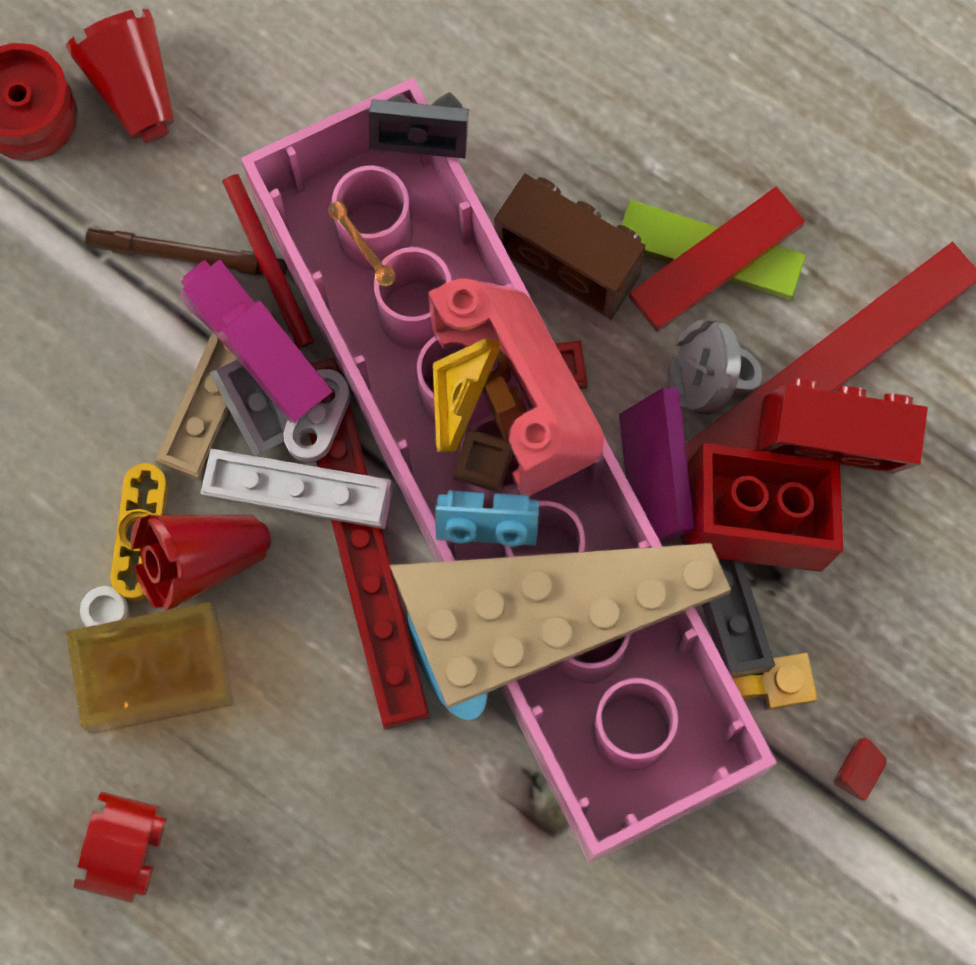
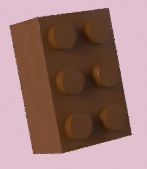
M524 173L494 218V229L512 261L610 320L613 319L641 276L646 245L641 243L640 236L626 226L618 225L615 227L601 219V214L590 204L583 201L574 203L561 195L560 189L545 178L538 177L536 180Z

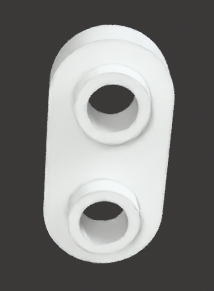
M317 370L318 374L335 393L334 400L330 403L319 402L293 423L287 421L284 428L285 445L289 453L299 461L315 462L329 452L348 408L350 391L347 381L340 373L334 370ZM304 434H316V443L312 446L302 445L300 440Z

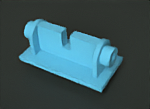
M448 490V495L438 494L436 540H450L455 543H501L506 546L537 544L539 500H529V494L494 493L493 509L483 508L484 493Z

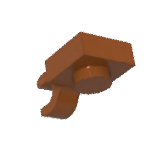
M499 351L496 357L498 367L490 371L482 391L507 444L509 443L510 429L513 423L522 414L526 413L527 409L518 387L508 388L507 386L511 378V371L506 355Z

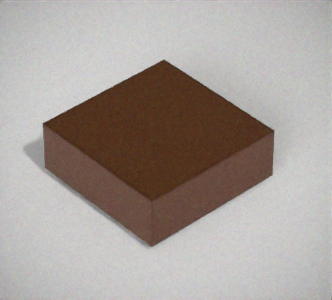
M467 429L452 475L453 480L501 494L513 457L510 442L506 444L503 439Z

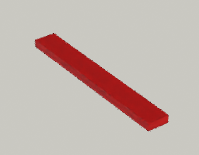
M952 241L686 442L687 463L703 443L757 450L763 397L779 388V385L790 384V379L793 378L814 380L819 382V389L835 392L838 386L844 385L976 284V267Z
M334 358L310 363L316 371L330 369L341 374ZM330 393L320 402H332L335 398V393ZM349 402L332 446L323 458L316 461L317 467L368 476ZM309 433L313 445L317 441V435ZM331 520L383 729L386 730L431 718L396 581L390 568L391 561L383 530L381 528Z

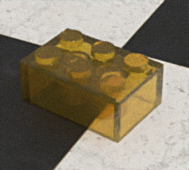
M211 602L66 631L81 727L90 734L234 706L218 612Z

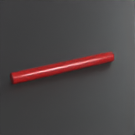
M233 174L222 180V183L288 330L294 337V343L298 349L307 347L314 343L313 337L240 175Z

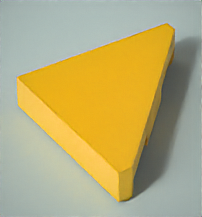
M485 338L433 363L437 452H456L501 348L500 340Z

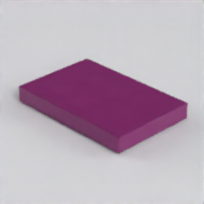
M663 387L619 414L626 479L661 545L693 530L695 527L680 394L678 388Z

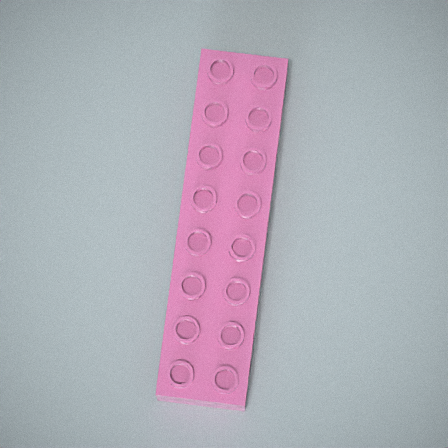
M414 77L241 158L252 197L342 376L347 381L349 390L436 562L662 547L605 437L602 453L593 464L529 496V500H539L536 545L506 546L501 543H455L450 540H436L438 494L448 495V490L484 493L483 508L493 509L494 493L500 494L453 480L452 475L467 429L503 439V436L489 409L486 396L482 391L456 452H437L433 363L466 347L452 345L443 350L432 330L428 292L450 281L464 278L515 288L524 292L531 301L532 299L457 158L369 149V110L372 99L387 100L401 93L412 103L429 105ZM497 359L495 360L491 371L495 370L498 367ZM511 373L507 386L508 388L518 387L528 412L532 409ZM514 453L501 494L521 495L512 478V473L520 467ZM695 608L500 687L589 865L763 777L777 763Z

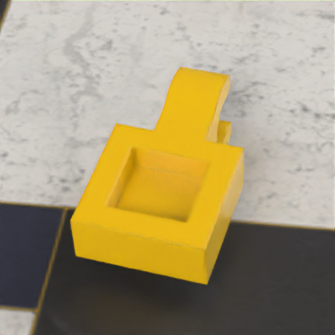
M808 652L773 658L775 666L770 671L760 673V675L732 678L743 700L764 696L767 710L808 704L818 700Z

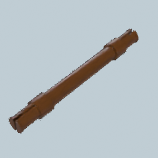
M88 228L86 232V247L109 250L117 254L130 256L138 254L200 264L206 260L210 266L220 259L227 269L238 270L239 273L250 275H264L252 251H230L135 236V233L118 230L114 232ZM277 258L284 275H286L287 265L284 259Z

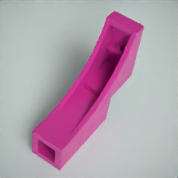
M220 259L212 266L204 260L183 277L184 279L181 283L184 288L181 290L179 299L230 350L290 423L297 421L333 392L262 302L259 300L255 303Z

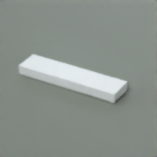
M210 449L200 494L207 498L385 529L394 482L389 479Z

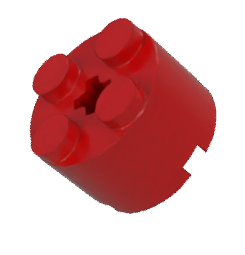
M101 791L97 800L106 803L103 814L92 812L77 868L85 869L87 872L85 880H74V889L133 903L136 894L144 896L147 893L154 866L146 865L145 861L150 845L160 846L167 818L158 816L159 806Z

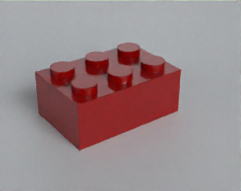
M793 378L790 379V384L779 385V388L763 397L757 451L840 462L842 466L894 474L921 465L928 407L914 405L913 397L907 395L884 394L883 400L866 397V390L858 387L838 386L837 392L819 389V382Z
M703 443L688 461L695 527L693 530L685 533V545L711 543L717 559L822 572L843 552L840 462Z

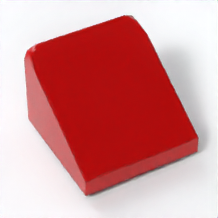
M865 737L860 738L853 744L834 778V785L860 800H866L886 766L887 760L871 740Z

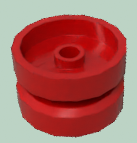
M12 42L0 46V154L13 160L34 161L51 156L67 143L76 128L78 107L74 93L67 82L62 67L49 52L33 44Z

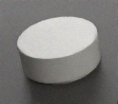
M101 586L92 589L85 595L80 605V616L85 626L93 633L101 636H111L120 632L127 625L130 618V606L126 598L119 595L114 588Z

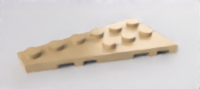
M711 543L390 565L447 708L727 595L731 591Z

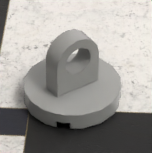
M701 319L690 324L679 337L676 346L682 347L678 358L672 357L670 383L671 388H678L681 407L688 408L689 412L710 415L720 411L731 397H743L760 385L762 370L758 361L750 352L740 348L735 332L726 323ZM740 372L742 373L743 380L739 378Z

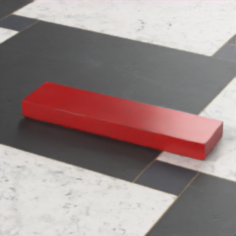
M776 186L629 292V298L658 333L804 226L805 220Z

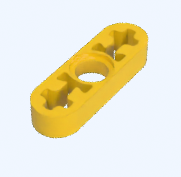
M141 463L133 466L124 477L110 574L111 584L119 595L131 602L142 601L146 599V596L139 582L136 584L135 590H130L128 584L121 580L123 575L131 574L134 561L130 556L124 557V552L128 551L135 555H141L140 548L131 550V542L128 541L127 530L137 518L147 515H166L168 481L163 472L157 466L150 463ZM150 475L154 484L158 485V488L149 490L146 504L150 509L156 508V512L153 514L144 509L130 510L131 505L141 508L142 495L134 486L136 483H143L145 476ZM139 557L138 564H142L141 557Z

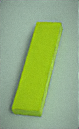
M633 200L629 201L621 224L640 236L641 243L646 245L645 256L671 263L719 228ZM776 246L728 282L791 301L806 254Z

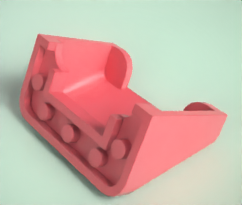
M464 278L450 281L428 292L432 330L443 350L452 345L468 347L485 338L500 340L501 348L499 351L506 355L510 371L532 409L517 418L510 429L509 442L520 464V467L512 473V478L521 495L529 494L531 496L598 460L602 453L604 442L601 426L532 301L524 292L515 288Z

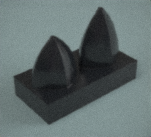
M451 92L439 97L432 105L412 103L401 93L387 100L372 99L369 110V149L465 159L468 145L469 109L463 108L462 104Z

